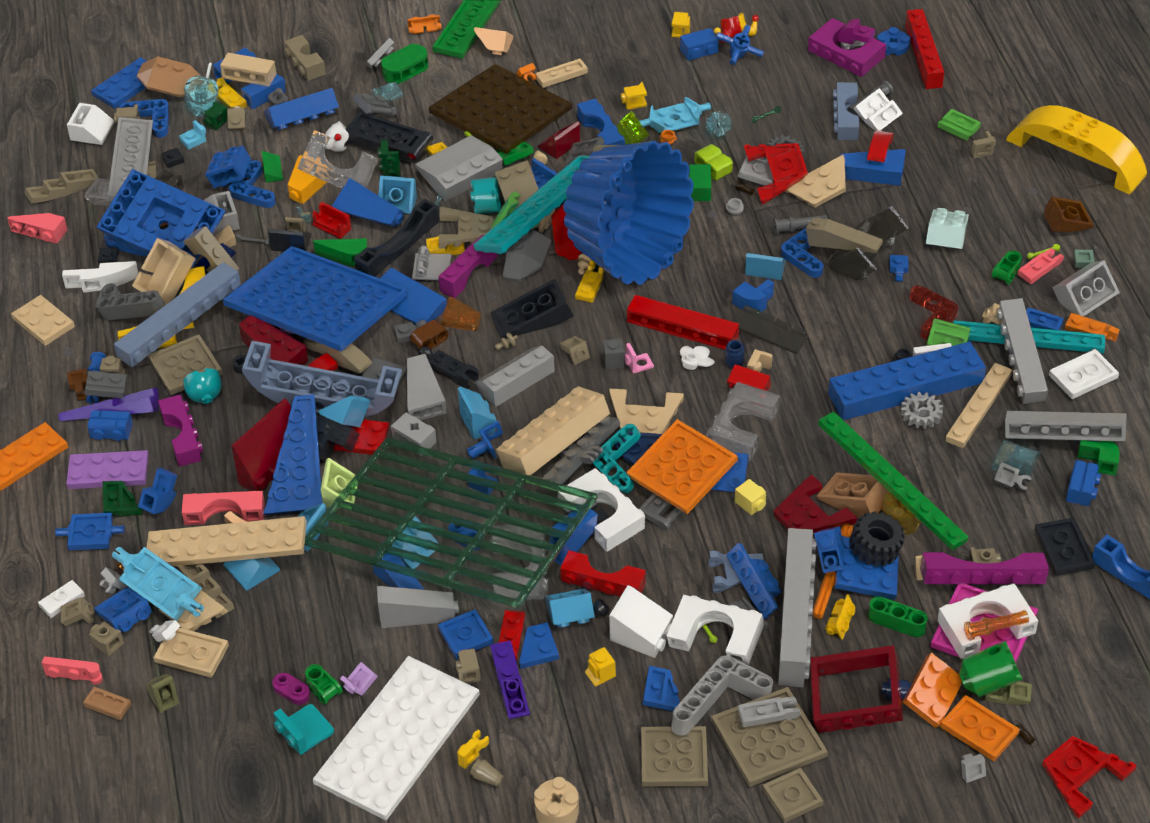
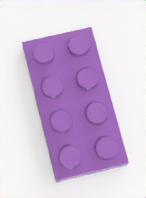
M148 450L70 455L67 488L102 487V481H123L126 486L146 485Z

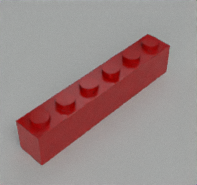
M923 9L907 10L905 27L908 36H910V42L925 88H942L944 70Z
M635 295L627 308L628 323L726 350L727 344L732 340H737L739 337V323Z

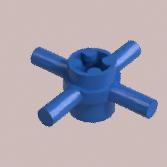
M745 25L742 33L736 34L733 38L720 32L717 34L716 39L730 44L729 52L731 58L729 63L731 65H735L737 59L744 57L747 52L761 58L764 51L750 46L748 34L751 27L749 25Z

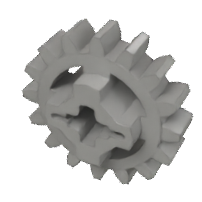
M918 392L917 396L910 394V398L905 397L904 402L901 404V416H904V421L909 420L908 425L910 426L916 424V428L923 426L926 429L927 425L934 427V423L939 424L940 419H942L943 405H940V400H935V395L929 397L927 392L924 395Z

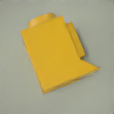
M674 12L671 37L680 38L682 35L690 34V17H688V13Z
M643 82L636 86L624 87V93H621V101L625 103L627 110L647 106L644 97L647 96V92Z
M605 647L589 654L588 668L585 673L595 687L616 677L615 660Z

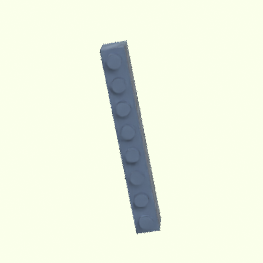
M221 263L114 343L117 357L121 358L122 361L131 367L141 362L146 356L170 340L171 337L183 330L220 300L224 299L233 290L237 289L241 285L239 272L226 263Z

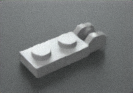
M793 696L741 704L737 708L742 727L785 719L791 720L799 717L801 714L800 709L791 708L797 705V700Z

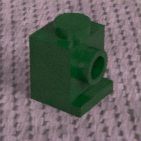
M214 101L212 102L213 106L204 112V119L202 121L206 127L217 131L228 122V108Z

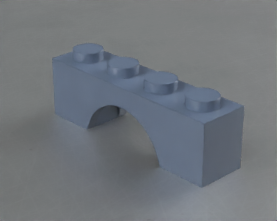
M837 82L836 89H833V99H836L833 101L834 122H837L834 123V133H837V140H858L859 116L847 111L848 106L857 102V83Z

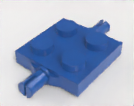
M112 513L72 514L68 527L56 528L55 535L56 537L68 536L67 546L69 550L109 549L112 535L124 534L125 526H112Z

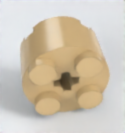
M556 777L544 782L535 790L534 803L538 823H576L579 814V796L576 788L571 783L565 781L562 777Z

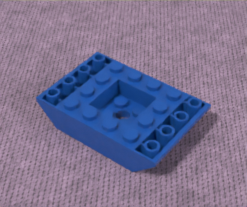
M132 169L98 223L97 229L117 244L146 257L157 238L169 241L195 257L191 266L193 268L200 254L194 255L184 243V240L192 232L204 226L213 234L226 211ZM163 223L169 224L168 228L164 230L160 229V225Z

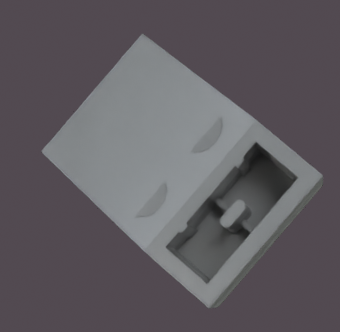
M229 191L213 194L204 200L226 211L213 236L217 235L228 225H230L232 231L240 229L237 212Z

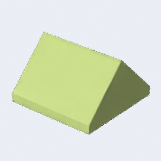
M330 458L326 459L321 485L322 501L326 508H353L359 477Z

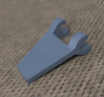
M709 551L708 566L717 567L724 564L726 579L721 576L714 577V584H712L714 593L723 592L742 583L728 560L727 554ZM748 554L750 559L764 560L763 554Z

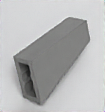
M426 354L407 358L408 414L416 416L420 421L446 414L445 399Z
M377 586L381 628L443 623L455 618V613H459L458 600L454 601L452 592Z

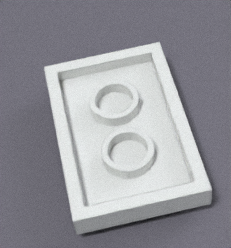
M1095 349L1051 369L1049 376L1071 399H1074L1117 379L1119 372Z

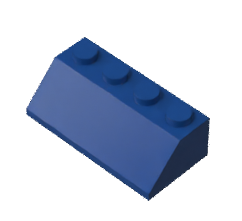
M333 88L269 107L263 112L272 129L278 128V130L287 128L289 123L297 125L303 123L305 118L313 120L319 118L321 113L326 115L335 113V109L339 106Z

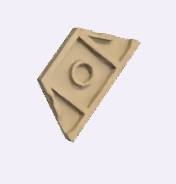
M844 155L808 173L804 179L785 190V192L788 194L790 192L797 199L807 202L814 208L846 191Z
M201 590L194 600L204 606L203 612L196 608L200 615L195 617L192 613L185 610L177 620V623L183 629L195 631L201 625L211 622V618L220 613L224 615L228 610ZM159 609V611L162 612L164 615H166L169 619L174 620L173 618H171L170 616H168L166 613H164L162 610Z

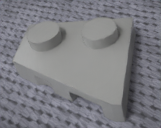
M389 38L372 55L366 65L369 68L377 67L381 63L382 58L385 55L388 56L393 51L394 41Z

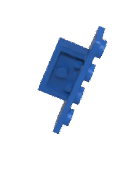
M737 543L726 556L756 609L762 614L763 619H767L778 608L773 597H777L782 591L778 586V581L771 574L768 564L761 559H750L743 545Z

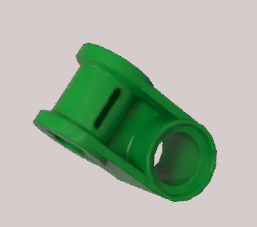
M1008 251L994 267L992 278H998L1005 281L1007 285H1010L1021 267V254L1018 251Z
M313 664L306 668V684L323 705L328 704V700L336 694L340 695L343 692L337 680L332 678L320 665Z

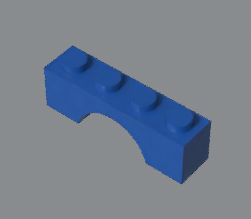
M596 99L577 104L578 119L584 127H592L601 131L597 137L604 139L603 145H625L623 135L619 134L617 126L613 125L610 116L606 115L602 104H599Z
M1106 535L1095 545L1092 557L1094 563L1150 599V570L1137 566L1128 557L1124 545Z

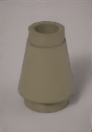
M478 759L470 771L474 779L496 787L501 784L504 778L485 759L483 761Z

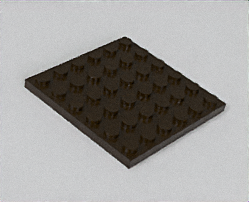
M494 64L431 105L429 113L507 154L571 110L572 103Z

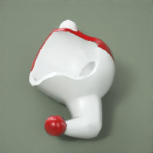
M341 121L333 124L324 134V147L328 150L342 152L347 149L346 146L344 147V143L348 140L349 135Z

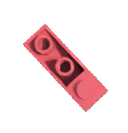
M51 213L10 216L7 218L12 232L57 244L67 232L65 218Z

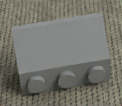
M1105 260L1086 265L1052 287L1059 303L1071 313L1081 316L1087 315L1120 293Z

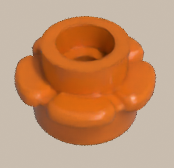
M664 130L660 135V141L668 142L670 145L677 139L675 132L672 130Z

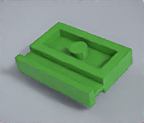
M953 109L938 122L939 128L964 140H968L981 126V122Z
M934 319L927 345L951 343V346L966 343L971 328Z

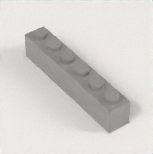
M1023 298L1000 301L999 309H996L997 319L1001 320V334L1005 335V349L1009 350L1010 353L1009 364L1010 366L1013 365L1014 368L1013 379L1018 383V397L1022 398L1023 404L1046 401L1048 388Z
M1007 411L1005 438L1126 441L1127 414Z

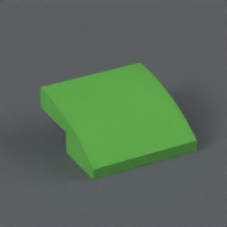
M517 191L510 194L494 219L491 229L514 211L521 196Z

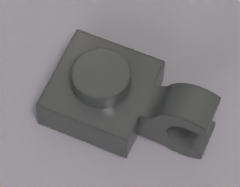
M418 321L414 326L412 322L394 325L398 344L410 341L411 333L426 324V321Z

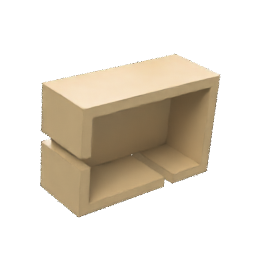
M157 238L142 266L143 270L153 272V275L139 271L132 286L141 292L156 290L165 304H168L175 298L195 257L171 242Z

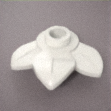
M684 346L680 350L681 361L686 369L693 370L698 365L708 367L713 365L715 361L708 357L710 350L704 346H697L694 349Z

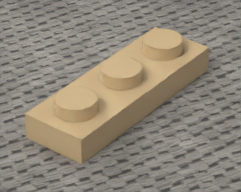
M577 59L537 72L535 75L536 80L544 88L587 74L588 68L581 59Z

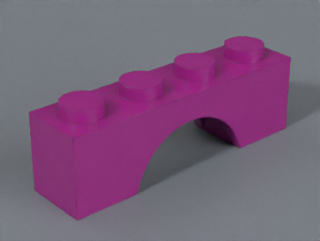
M483 234L438 276L441 293L455 299L465 289L468 277L477 265L482 264L488 267L498 257L497 253L475 251L473 244L484 236Z
M181 394L158 400L165 427H175L181 430V433L172 440L178 466L181 467L202 461L200 453L203 452L201 442L196 441L199 437L196 427L192 428L194 425L192 415H187V412H189L187 401L183 402Z

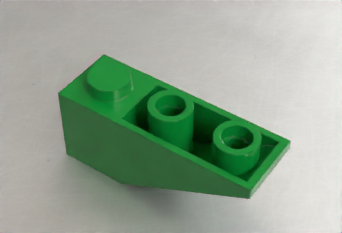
M367 238L313 240L315 255L349 267H355L354 257L365 248H368Z

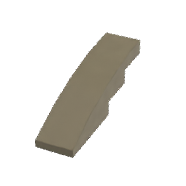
M93 169L61 172L58 179L43 180L42 186L26 188L25 195L31 204L49 201L83 190L99 182V177Z
M203 564L175 566L179 572L198 584L204 593L228 610L227 613L234 609L233 603L222 593L221 587L210 576L209 570ZM220 613V614L216 615L215 617H216V618H219V617L222 616V614Z

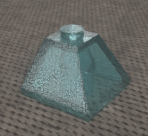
M1003 440L991 469L998 471L1001 462L1020 469L1018 475H1028L1031 477L1041 451Z

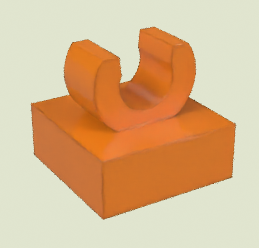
M533 63L519 68L516 75L528 80L527 77H530L534 82L536 75L533 72L536 67Z

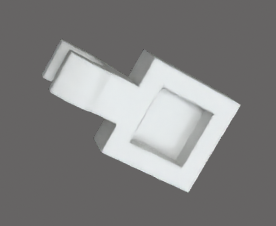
M176 620L165 621L160 626L155 625L149 632L153 633L152 636L158 642L163 640L169 641L176 635L175 631L180 625Z

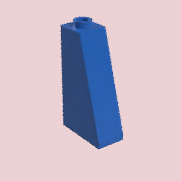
M888 150L885 163L867 160L868 152L841 154L845 158V179L901 186L906 150Z
M351 178L348 179L332 207L352 217L394 228L402 223L405 212Z

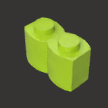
M713 144L700 149L694 154L695 164H711V178L715 181L732 172V159L722 154L721 150Z

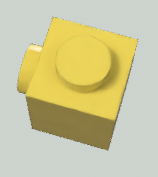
M748 479L735 489V502L752 515L762 510L766 505V492L761 486Z

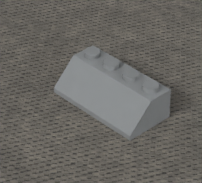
M543 346L530 348L472 383V386L494 407H497L555 371L554 355Z

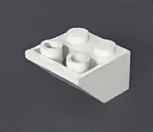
M79 103L67 123L70 140L103 145L115 122L96 105Z

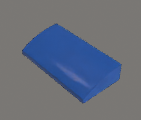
M392 267L380 278L408 289V296L390 311L412 322L414 325L421 320H425L426 323L435 320L447 309L445 297Z

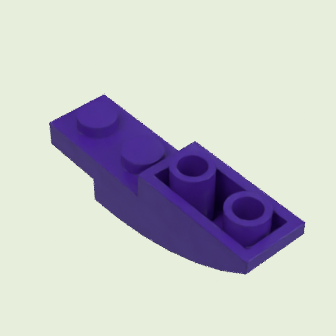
M511 641L490 645L499 689L509 720L529 716L530 712Z

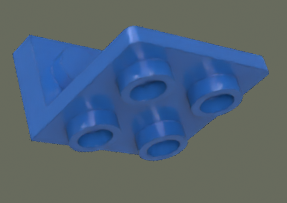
M734 453L738 457L737 462L711 490L735 492V489L745 482L749 461L748 454Z

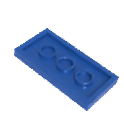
M140 57L92 89V96L113 109L117 108L146 88L137 78V73L142 63L147 61Z

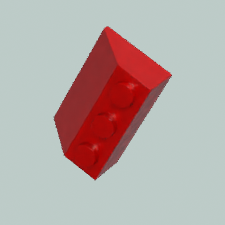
M562 205L551 215L555 251L559 256H563L568 260H576L583 253L575 248L574 242L568 238V228L564 225L566 213L564 212V205Z

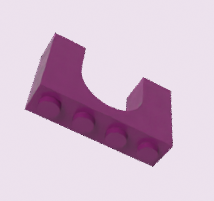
M834 18L830 19L809 37L808 51L860 77L864 76L885 58L886 44L875 38L854 50L842 49L836 46L840 42L838 41V34L846 24Z

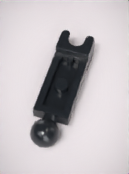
M426 346L418 351V355L426 354L432 369L456 381L457 385L463 388H470L468 385L469 379L474 381L479 379L478 369L469 363L466 365L440 350L433 354L432 349Z

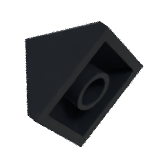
M268 229L271 251L284 252L291 246L307 251L312 233Z

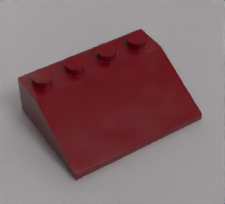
M285 398L231 445L239 485L249 491H261L273 480L291 411V405Z

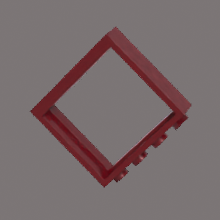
M894 645L810 658L813 718L818 733L842 729L850 730L856 727H870L877 724L903 721L899 661ZM890 666L892 704L822 714L820 676Z

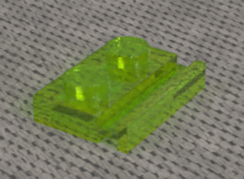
M632 111L621 119L617 125L619 134L624 137L625 145L640 143L649 136V133Z

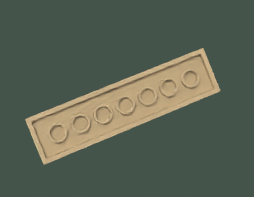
M305 516L149 531L147 549L172 567L304 554L307 520Z

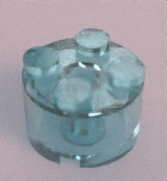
M198 75L186 82L184 103L187 109L194 113L195 116L204 115V112L213 106L212 103L214 101L218 102V85L212 78H204Z

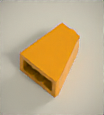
M300 155L288 182L289 198L304 204L329 181L328 168Z

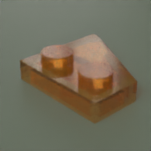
M449 296L441 319V325L443 327L477 331L481 321V313Z

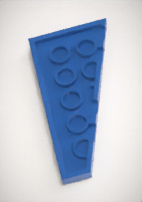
M314 394L294 396L282 448L280 449L273 475V482L268 494V501L264 509V516L302 512L323 503Z

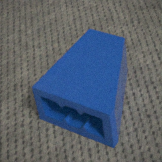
M582 504L550 529L549 558L562 566L568 550L577 552L594 532V527L597 526L598 514Z

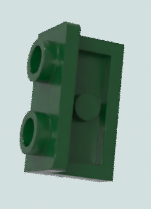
M381 140V148H378V158L382 160L379 161L380 171H383V176L401 177L399 152H389L388 140Z

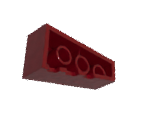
M249 315L239 324L241 339L248 347H250L252 341L271 344V360L303 366L308 362L305 345L265 321Z

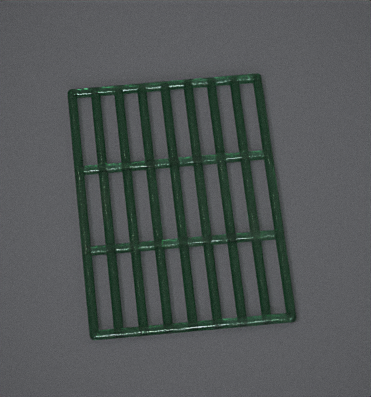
M386 438L305 535L304 545L507 606L520 608L596 502L598 495L593 492ZM392 446L448 462L444 467L386 452V449ZM379 458L437 473L438 475L435 479H430L375 463ZM456 464L511 478L516 480V482L511 486L452 469ZM371 470L428 486V488L422 492L365 475ZM448 476L503 491L507 494L504 498H499L442 481ZM360 482L414 497L418 500L413 505L359 490L355 487ZM524 483H529L587 500L581 505L522 489L521 487ZM436 489L498 506L494 511L432 494ZM352 495L405 510L408 513L403 518L347 502L345 499ZM517 495L578 513L572 518L511 500ZM428 501L488 519L484 524L423 508V506ZM338 508H343L395 523L398 526L393 531L334 513ZM505 508L563 523L568 525L565 531L504 515L502 512ZM416 514L478 532L474 537L417 522L413 518ZM329 520L388 538L382 544L324 527V525ZM496 521L559 539L556 544H551L492 526ZM406 527L468 545L463 551L402 532ZM319 533L374 549L377 552L371 557L313 540V538ZM486 534L546 550L549 553L544 558L482 539ZM396 540L454 556L458 559L454 564L396 548L392 545ZM476 547L540 566L536 571L473 554L472 552ZM388 553L448 572L442 578L381 559ZM468 560L530 578L526 585L462 566ZM456 574L514 590L520 592V594L514 599L459 583L452 579Z

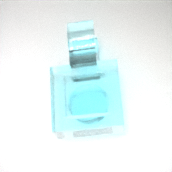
M396 82L381 86L380 89L374 88L371 90L374 95H380L387 101L403 97L402 90Z

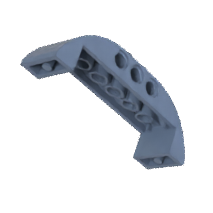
M252 341L242 372L254 388L277 403H280L285 398L292 407L294 396L314 394L316 413L351 395L369 398L370 403L364 416L367 417L383 411L394 401L402 369L383 366L379 380L271 360V344Z

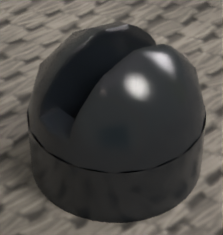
M599 598L593 604V611L597 616H604L610 611V607Z

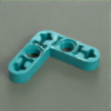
M634 424L625 425L602 445L603 453L593 462L610 483L619 488L622 494L631 492L634 482L615 461L640 439V431ZM615 443H621L618 450H612V446ZM601 457L607 462L605 466L599 460ZM617 468L615 475H608L610 469ZM621 478L627 485L622 486L618 480Z

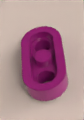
M280 673L273 678V689L280 696L295 705H302L309 701V687L288 673Z

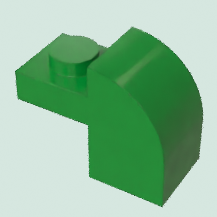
M1080 440L1077 458L1097 461L1099 466L1097 473L1116 476L1120 452L1118 446L1113 441L1095 442Z

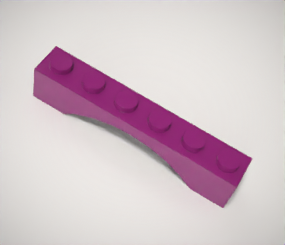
M923 552L920 564L924 584H1046L1049 571L1044 553H1022L1018 557L1003 562L976 563L961 560L943 552Z

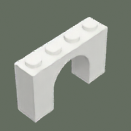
M596 468L558 490V504L566 512L575 510L585 502L589 503L593 500L597 503L608 504L616 510L614 515L594 527L595 540L607 552L645 529V515L643 511L637 509L632 504V501L625 497L616 485H612L607 477Z
M1015 584L1001 586L996 590L983 592L978 596L965 598L959 602L946 604L939 608L937 621L960 659L980 651L981 638L970 621L976 615L988 613L1001 617L1008 624L1016 639L1035 634L1038 625V619Z
M683 595L667 634L669 647L689 652L697 631L709 622L720 621L727 623L734 629L726 649V655L749 665L764 627L762 614L755 610L740 609L735 605L728 606L714 600L707 601L697 596Z

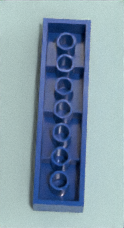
M966 342L830 378L828 394L842 420H847L899 406L904 402L905 397L910 398V394L917 396L918 392L921 395L927 392L928 396L931 397L981 384L985 378L986 366L971 342Z

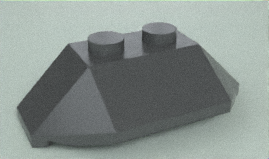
M530 229L517 243L508 248L503 279L522 282L525 280V277L540 270L544 265L552 240L543 233Z

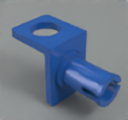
M499 421L479 431L482 438L481 442L467 448V452L472 460L486 451L490 452L494 459L497 458L494 448L489 441L503 434ZM497 428L494 434L488 435L491 429Z

